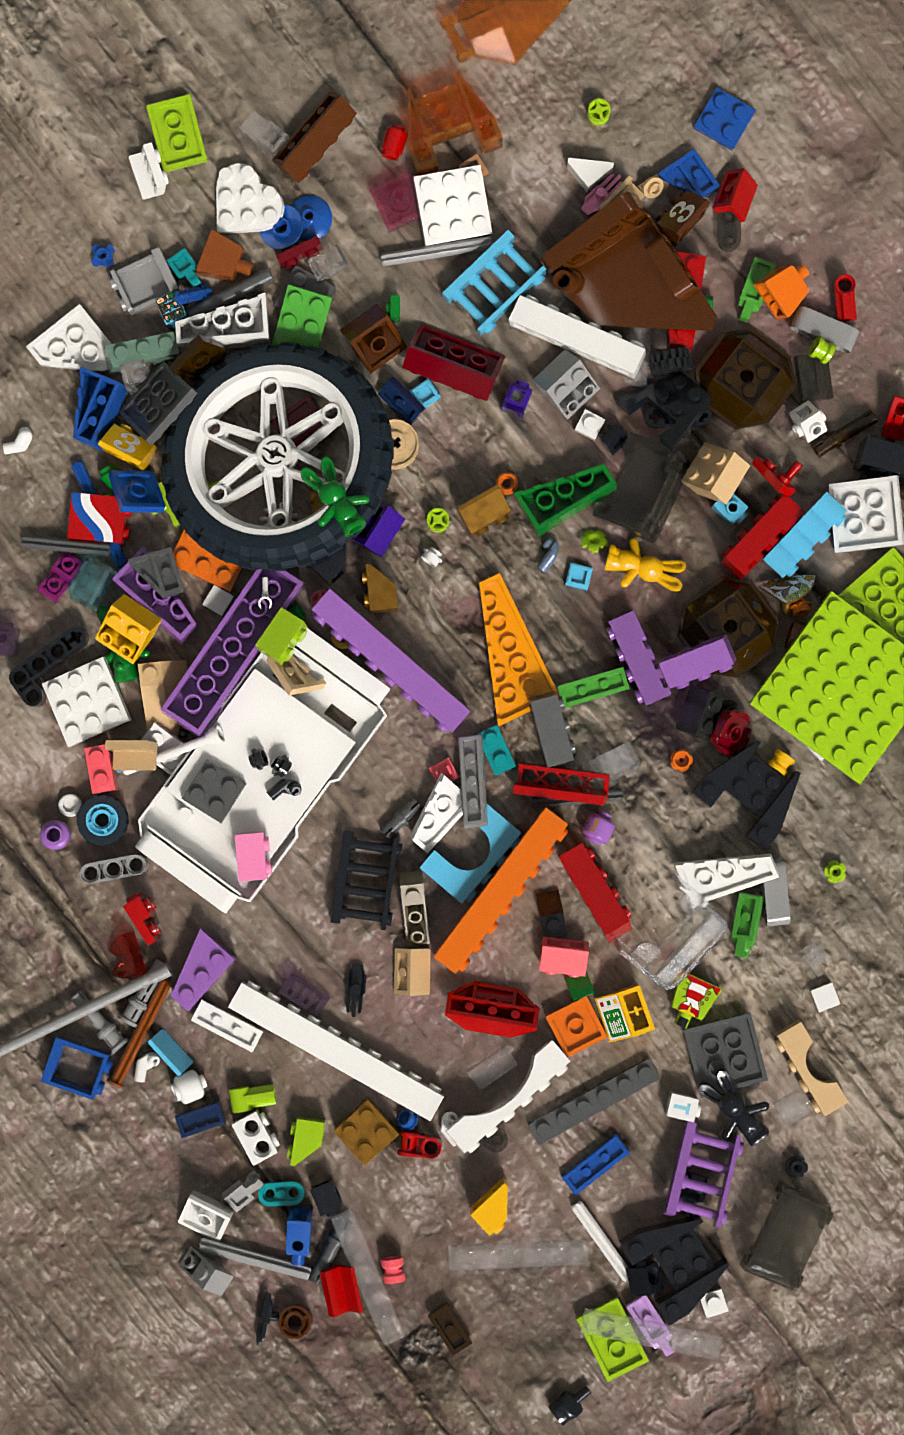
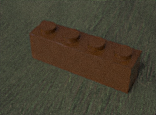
M329 91L272 161L289 179L299 183L307 177L309 170L314 164L322 159L324 152L329 146L337 141L340 133L352 123L357 113L341 95Z

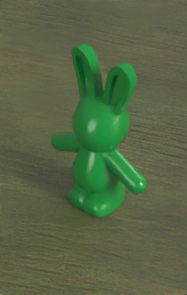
M328 457L322 459L320 466L325 482L311 469L303 468L300 473L302 480L317 491L318 497L323 504L329 506L318 519V525L321 527L325 526L334 516L345 537H349L362 530L366 525V520L358 513L354 505L367 504L370 500L369 496L357 495L346 497L345 487L337 480L333 462Z
M102 605L97 608V616L101 624L109 611L106 606ZM144 649L139 657L148 658L150 655L149 650ZM114 651L104 656L108 664L113 662L115 683H125L139 679L136 662L132 664Z

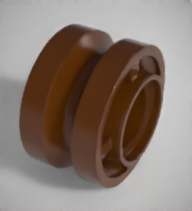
M291 1305L281 1312L278 1320L279 1329L284 1336L290 1339H299L311 1330L313 1325L312 1314L303 1305ZM292 1315L300 1317L301 1326L299 1328L291 1326L290 1318Z

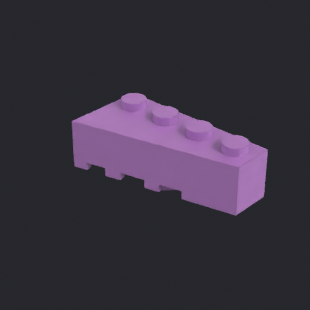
M143 546L132 558L148 554ZM129 562L112 578L113 585L123 594L160 617L162 621L159 626L179 644L182 645L197 629L196 622L177 595L162 598L129 565Z
M634 610L608 621L610 627L606 628L611 641L615 639L619 648L615 649L620 662L625 660L628 669L624 671L629 682H635L638 690H635L634 693L639 704L643 702L647 706L670 696L672 693L665 684L662 671L656 664L655 656L646 641V636Z

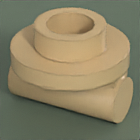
M658 174L639 184L637 188L647 198H655L662 192L664 184Z

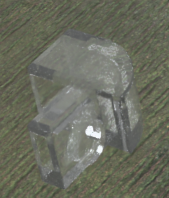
M255 111L250 114L239 128L244 135L257 144L260 150L271 157H274L289 140L288 134L271 120L269 123L265 121Z

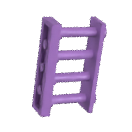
M687 1121L684 1123L663 1214L674 1216L676 1212L681 1210L714 1219L712 1227L716 1229L721 1228V1224L725 1225L728 1215L725 1206L737 1155L741 1156L744 1143L741 1142L742 1136L736 1135L733 1137L732 1142L699 1133V1130H696L697 1123ZM696 1142L730 1151L727 1164L694 1156V1153L690 1152L692 1143L696 1144ZM695 1165L724 1173L722 1187L689 1179L685 1175L687 1166ZM687 1187L719 1196L717 1209L713 1210L684 1202L682 1198H679L681 1189Z

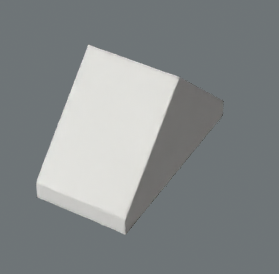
M568 158L567 169L586 193L612 173L614 162Z

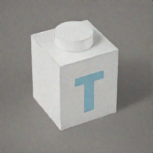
M670 1091L665 1114L669 1117L694 1122L695 1117L699 1118L702 1104L699 1103V1099L695 1096Z

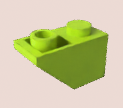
M298 1116L297 1122L292 1121L290 1135L294 1136L293 1145H289L287 1159H291V1166L297 1165L321 1147L326 1120Z

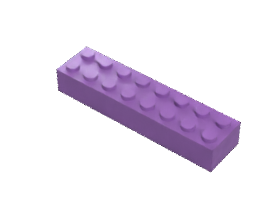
M256 570L160 709L161 712L197 737H201L258 655L259 650L255 644L281 607L288 611V608L304 588V583L287 571L269 572V570ZM263 577L268 578L269 598L272 600L270 609L268 599L261 601V609L258 606V601L262 597Z
M331 589L311 609L314 613L312 618L322 627L326 623L332 629L330 631L331 635L338 641L344 639L349 643L347 648L355 656L358 657L361 654L367 659L365 664L374 672L377 669L384 674L382 679L391 687L397 685L402 690L399 694L408 702L414 700L419 705L417 710L425 717L431 715L437 721L434 724L441 731L446 732L448 730L453 732L470 713L469 709Z

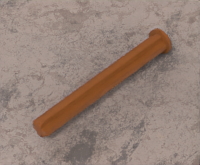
M164 979L158 983L147 1005V1009L144 1011L111 1079L107 1078L106 1080L112 1085L119 1088L124 1087L122 1083L172 985L169 981Z

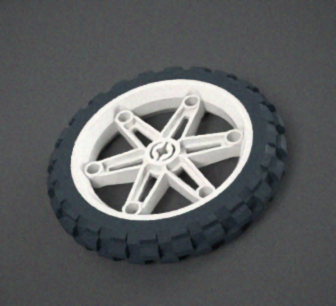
M281 342L280 345L265 343L252 346V349L241 353L237 351L224 357L223 362L215 367L213 365L199 375L200 379L191 386L198 394L178 415V418L169 425L166 437L162 439L160 453L162 456V466L160 471L162 484L166 492L165 497L171 511L186 533L201 548H204L218 559L226 563L238 565L240 568L255 571L262 569L272 572L286 571L287 568L298 566L302 568L316 563V560L327 555L330 557L341 550L343 545L351 538L355 539L362 531L360 530L349 537H345L334 516L325 526H319L318 519L329 507L326 505L312 515L292 523L293 479L304 482L300 475L301 471L294 469L298 459L322 471L320 467L321 460L308 454V452L344 422L349 438V460L346 473L335 468L336 477L343 478L341 483L345 487L346 497L357 495L369 496L370 500L367 504L354 505L367 523L370 517L376 514L383 501L382 497L385 489L389 486L392 474V460L394 459V442L392 440V428L382 401L369 381L350 363L339 356L328 353L327 350L312 345L307 347L292 342ZM277 387L274 393L268 394L269 389ZM282 387H294L310 391L326 400L329 404L293 426L288 427ZM261 390L260 433L219 420L236 402ZM270 404H276L280 435L270 436ZM338 412L335 418H328L331 413ZM319 422L323 424L322 427L296 447L292 441L293 438ZM220 427L218 433L212 434V431L215 428ZM229 434L259 443L255 453L227 439ZM208 440L246 458L210 489L205 474V453ZM257 465L261 471L260 474L234 490L230 488L232 484ZM283 476V508L277 509L273 477ZM264 484L271 527L246 523L233 517L223 508ZM224 493L222 499L216 500L218 494ZM279 519H286L283 525L276 526Z

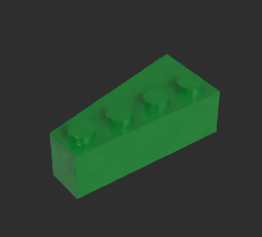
M605 464L565 478L561 477L543 485L539 484L524 491L514 492V497L539 537L617 490V485Z

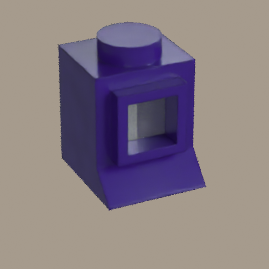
M519 380L516 381V384L511 382L501 411L506 412V410L515 412L519 414V418L523 419L532 394L529 384Z

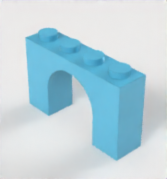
M488 804V826H481L479 828L487 835L490 850L487 859L481 866L472 870L456 868L435 850L420 866L421 870L460 903H463L465 900L468 903L477 893L474 890L479 883L484 885L492 875L489 872L494 865L499 867L507 858L504 853L510 847L513 850L521 840L519 837L521 832Z

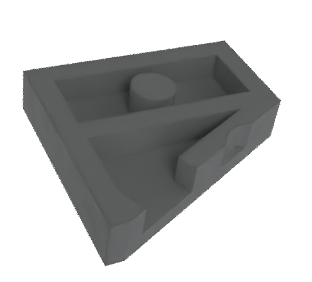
M171 547L128 559L129 565L162 598L185 592Z

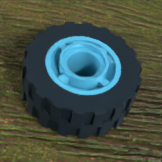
M93 796L81 805L77 813L76 822L80 834L85 840L95 845L107 846L114 844L123 837L128 829V812L125 806L112 796ZM100 814H106L109 817V823L104 827H100L97 824V817Z

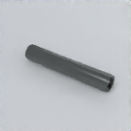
M265 268L186 308L189 317L215 311L216 308L226 307L273 283L274 280L269 270Z

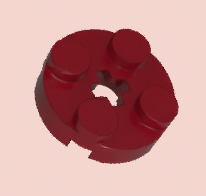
M726 709L721 713L715 730L710 736V740L715 744L718 752L727 756H734L733 753L736 751L741 752L746 747L752 730L748 728V721L751 722L746 713L736 709Z

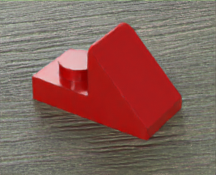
M894 395L888 404V414L881 431V436L884 438L904 441V397Z

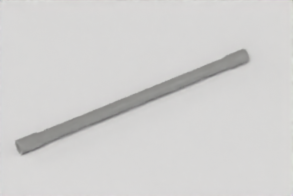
M165 963L137 979L1 1043L0 1057L140 989L172 976L173 972L170 965Z

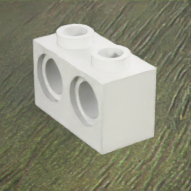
M258 1109L232 1123V1127L253 1166L278 1153V1146L281 1145L275 1133L271 1134L267 1127L270 1124L264 1112L260 1113ZM249 1120L256 1121L258 1130L254 1132L249 1131L246 1127V1122ZM259 1141H266L269 1144L267 1152L258 1150L257 1143Z

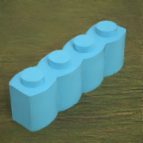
M826 492L763 560L782 578L786 575L790 578L799 568L796 564L802 558L806 561L815 552L812 547L818 541L822 544L831 535L828 530L834 524L838 527L847 518L844 515L847 510Z

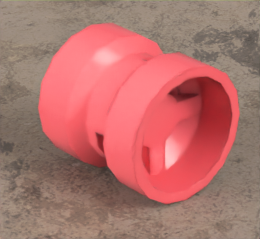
M389 1256L380 1259L381 1267L385 1269L382 1275L384 1284H395L406 1280L405 1272L401 1268L404 1264L403 1256Z

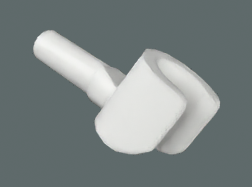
M267 577L262 578V597L258 601L260 609L263 599L269 600V609L272 606V600L269 598Z

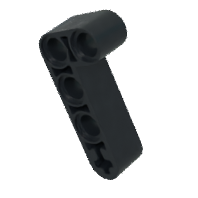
M79 627L68 629L10 672L9 681L25 704L31 707H40L46 702V693L38 680L86 647L89 642V635L84 629ZM75 633L79 635L82 634V636H80V643L73 641L75 639ZM65 639H66V641H68V642L73 641L72 643L69 644V645L72 647L71 650H70V647L64 642ZM62 645L64 648L63 655L55 657L53 654L54 648ZM42 658L45 661V667L37 671L35 662ZM20 672L26 674V681L23 684H18L16 681V676ZM37 690L40 698L37 702L32 703L29 695L32 691Z

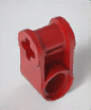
M400 1130L402 1137L400 1149L397 1150L398 1155L434 1159L441 1153L443 1145L438 1136L410 1130ZM433 1141L437 1144L438 1150L434 1153L428 1152L425 1144Z

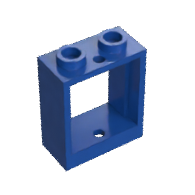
M59 1035L55 1038L40 1082L93 1100L97 1095L101 1096L105 1082L102 1080L104 1074L109 1073L112 1067L113 1060H110L112 1053ZM65 1046L102 1058L92 1089L55 1077Z

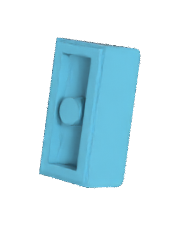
M164 1029L160 1030L148 1041V1044L177 1075L180 1076L193 1064V1060Z

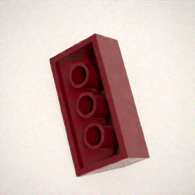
M421 323L408 347L402 368L413 374L429 378L433 382H439L454 390L472 395L477 399L488 401L506 356Z

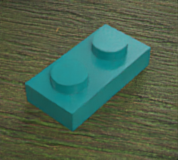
M497 725L476 734L482 735L483 751L495 776L516 767Z

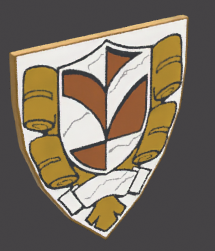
M792 575L790 578L788 576L761 584L759 588L780 601L783 614L788 615L792 613L790 609L791 603L801 599L811 591L815 584L816 576Z

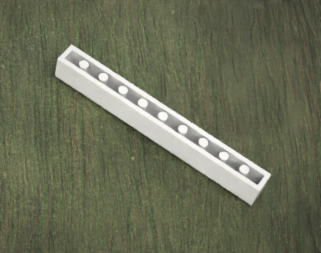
M250 980L248 983L244 981L241 983L228 1008L431 1121L444 1098V1094L441 1093L442 1088L431 1082L429 1085L423 1083L421 1076L412 1071L407 1074L400 1070L402 1067L400 1064L389 1060V1062L380 1058L382 1055L371 1048L366 1051L360 1047L361 1043L354 1038L349 1037L348 1040L340 1036L341 1031L332 1026H329L327 1029L320 1025L321 1020L310 1014L308 1017L300 1013L301 1009L291 1003L287 1006L279 1002L281 998L274 993H263L260 991L261 987Z

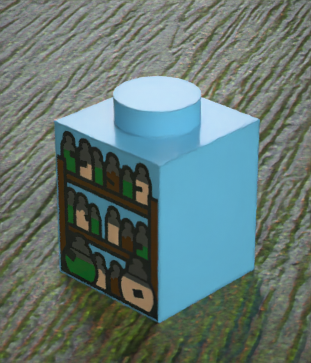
M176 290L155 299L167 328H173L174 330L176 329V321L188 318L183 305H178L177 302H174L173 298L175 297Z

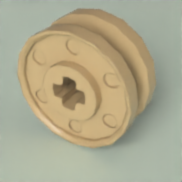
M391 419L389 422L392 428V440L394 442L400 441L398 442L400 447L398 449L394 447V459L392 460L391 469L398 470L406 468L414 462L418 455L419 442L417 433L410 424L403 420Z

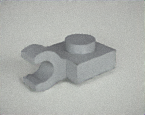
M252 1171L248 1174L244 1183L238 1180L221 1194L223 1199L238 1212L255 1198L253 1192L264 1185L259 1179L260 1175L256 1171Z

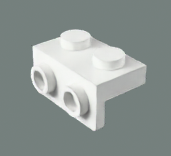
M152 142L144 144L141 153L130 155L128 158L143 200L163 195L166 184H168L166 172L161 171L159 166L161 158L158 150H154Z

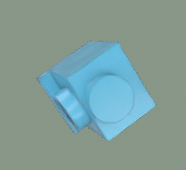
M735 494L732 495L727 505L716 502L711 507L730 526L735 522L740 524L748 515L745 512L748 506ZM730 504H734L737 509L735 512H731L728 507Z

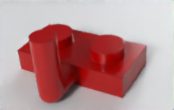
M756 457L751 463L778 493L791 496L796 490L790 482L803 467V464L798 460L792 464L785 474L780 473L776 469L778 465L770 458Z

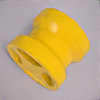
M776 749L773 759L768 760L766 764L785 777L789 766H793L796 761L786 753Z

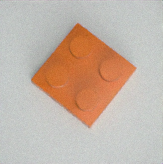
M587 996L545 1016L567 1058L607 1038Z

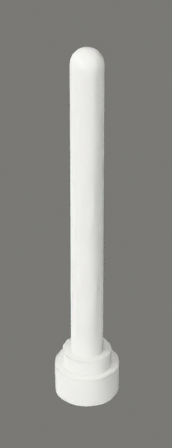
M219 725L208 729V732H205L204 736L157 754V763L206 744L215 746L225 742L223 730ZM122 771V772H123V774H125V775H129V774H132V773L137 772V771Z

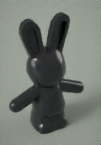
M719 1069L717 1071V1079L724 1093L721 1094L708 1083H701L698 1086L699 1092L707 1099L718 1104L720 1111L725 1116L731 1118L722 1132V1137L726 1140L729 1139L737 1127L749 1145L753 1147L769 1135L768 1127L755 1115L756 1113L768 1110L769 1103L764 1101L746 1106L741 1093L735 1090L729 1073L725 1069Z

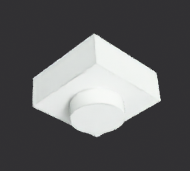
M585 409L574 431L595 441L605 419Z
M721 1287L708 1291L700 1300L706 1318L728 1312Z

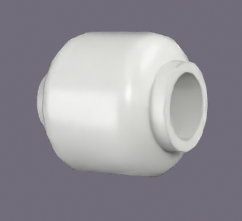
M189 1070L180 1076H175L174 1083L171 1084L175 1099L183 1104L201 1099L204 1096V1088L207 1087L204 1076L202 1074L198 1076L194 1070Z

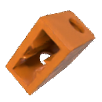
M802 264L796 269L793 265L781 266L753 284L776 319L789 318L807 295L809 288L803 280L809 275V271Z

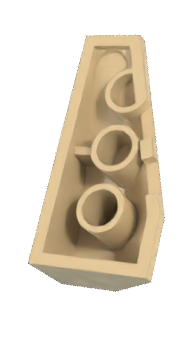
M187 660L138 664L147 731L156 721L178 737L180 725L164 715L160 709L187 672Z

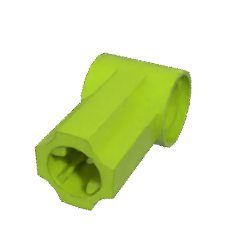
M274 1084L229 1089L232 1113L246 1112L256 1107L277 1103Z

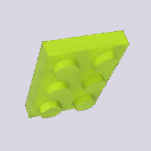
M190 94L146 105L163 171L167 173L208 162Z
M618 1297L576 1317L607 1382L649 1362Z

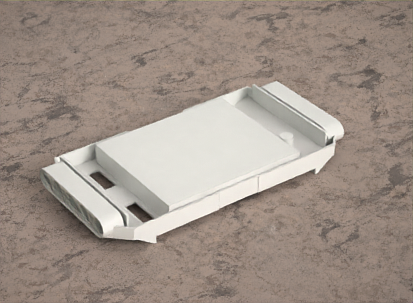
M308 628L304 640L298 642L294 647L293 656L300 663L311 669L309 674L318 681L321 678L327 683L322 690L288 695L279 680L272 676L274 672L266 661L268 657L261 653L205 730V732H208L209 728L219 725L223 730L225 742L216 746L206 744L189 751L138 819L141 839L135 847L224 913L228 912L237 898L251 902L268 880L238 881L235 835L264 833L265 837H269L270 851H266V860H271L273 873L299 838V826L330 784L343 778L387 717L380 703L390 691V688ZM331 703L357 722L350 732L324 714ZM253 748L256 750L262 748L267 755L268 766L263 767L262 770L253 768L249 762V755L252 754L251 750ZM278 756H288L289 761L292 762L288 773L284 777L274 776L271 768L272 762ZM206 759L246 784L222 824L182 799ZM281 779L296 780L301 784L302 788L298 796L282 793L274 801L266 792Z

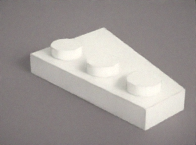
M443 773L440 774L410 835V838L427 854L463 815L462 791Z

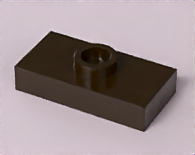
M448 1302L428 1314V1318L452 1356L472 1344V1340Z

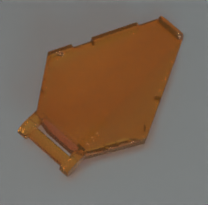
M464 0L456 14L444 17L440 20V24L449 35L457 52L456 57L459 63L466 62L474 57H480L516 65L572 0ZM454 24H460L471 49L465 50Z

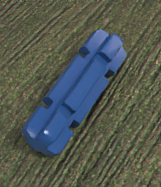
M208 285L176 291L173 299L178 305L191 303L210 297L213 290Z

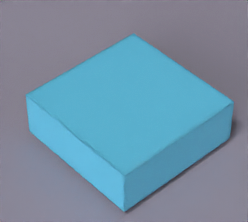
M428 378L409 391L425 408L441 398Z
M570 563L565 585L587 591L593 568Z

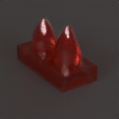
M134 930L115 936L108 951L113 955L120 956L122 961L115 966L112 975L130 981L147 974Z

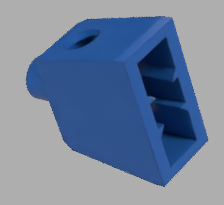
M290 1207L287 1220L286 1254L291 1255L292 1265H304L305 1256H309L312 1240L313 1207Z

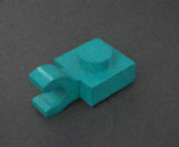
M185 248L166 260L180 281L187 278L193 288L203 286L194 273L197 264Z

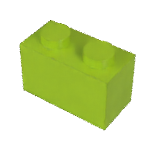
M281 607L255 646L259 652L282 666L285 661H289L292 657L296 644L304 640L308 627L303 620Z

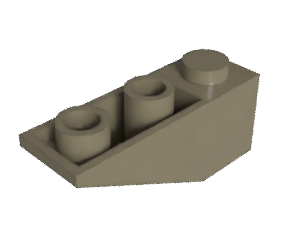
M422 870L399 872L407 946L430 944Z

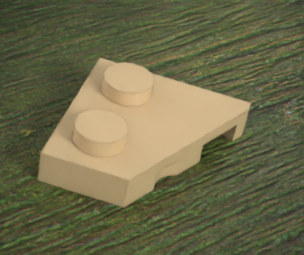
M293 655L282 666L269 657L266 660L288 695L322 690L327 684L322 678L318 681L309 674L311 669L300 663Z

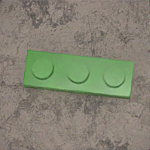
M623 667L557 686L565 708L630 689Z

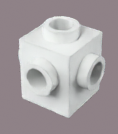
M809 400L789 412L794 423L792 426L794 433L799 438L802 436L808 443L827 431L824 423L826 421L824 413L817 409Z

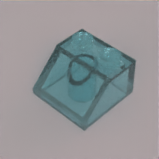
M90 557L89 561L85 560L80 568L79 573H81L79 580L72 583L69 589L71 594L69 598L97 613V608L101 605L113 583L112 578L118 572L110 566Z

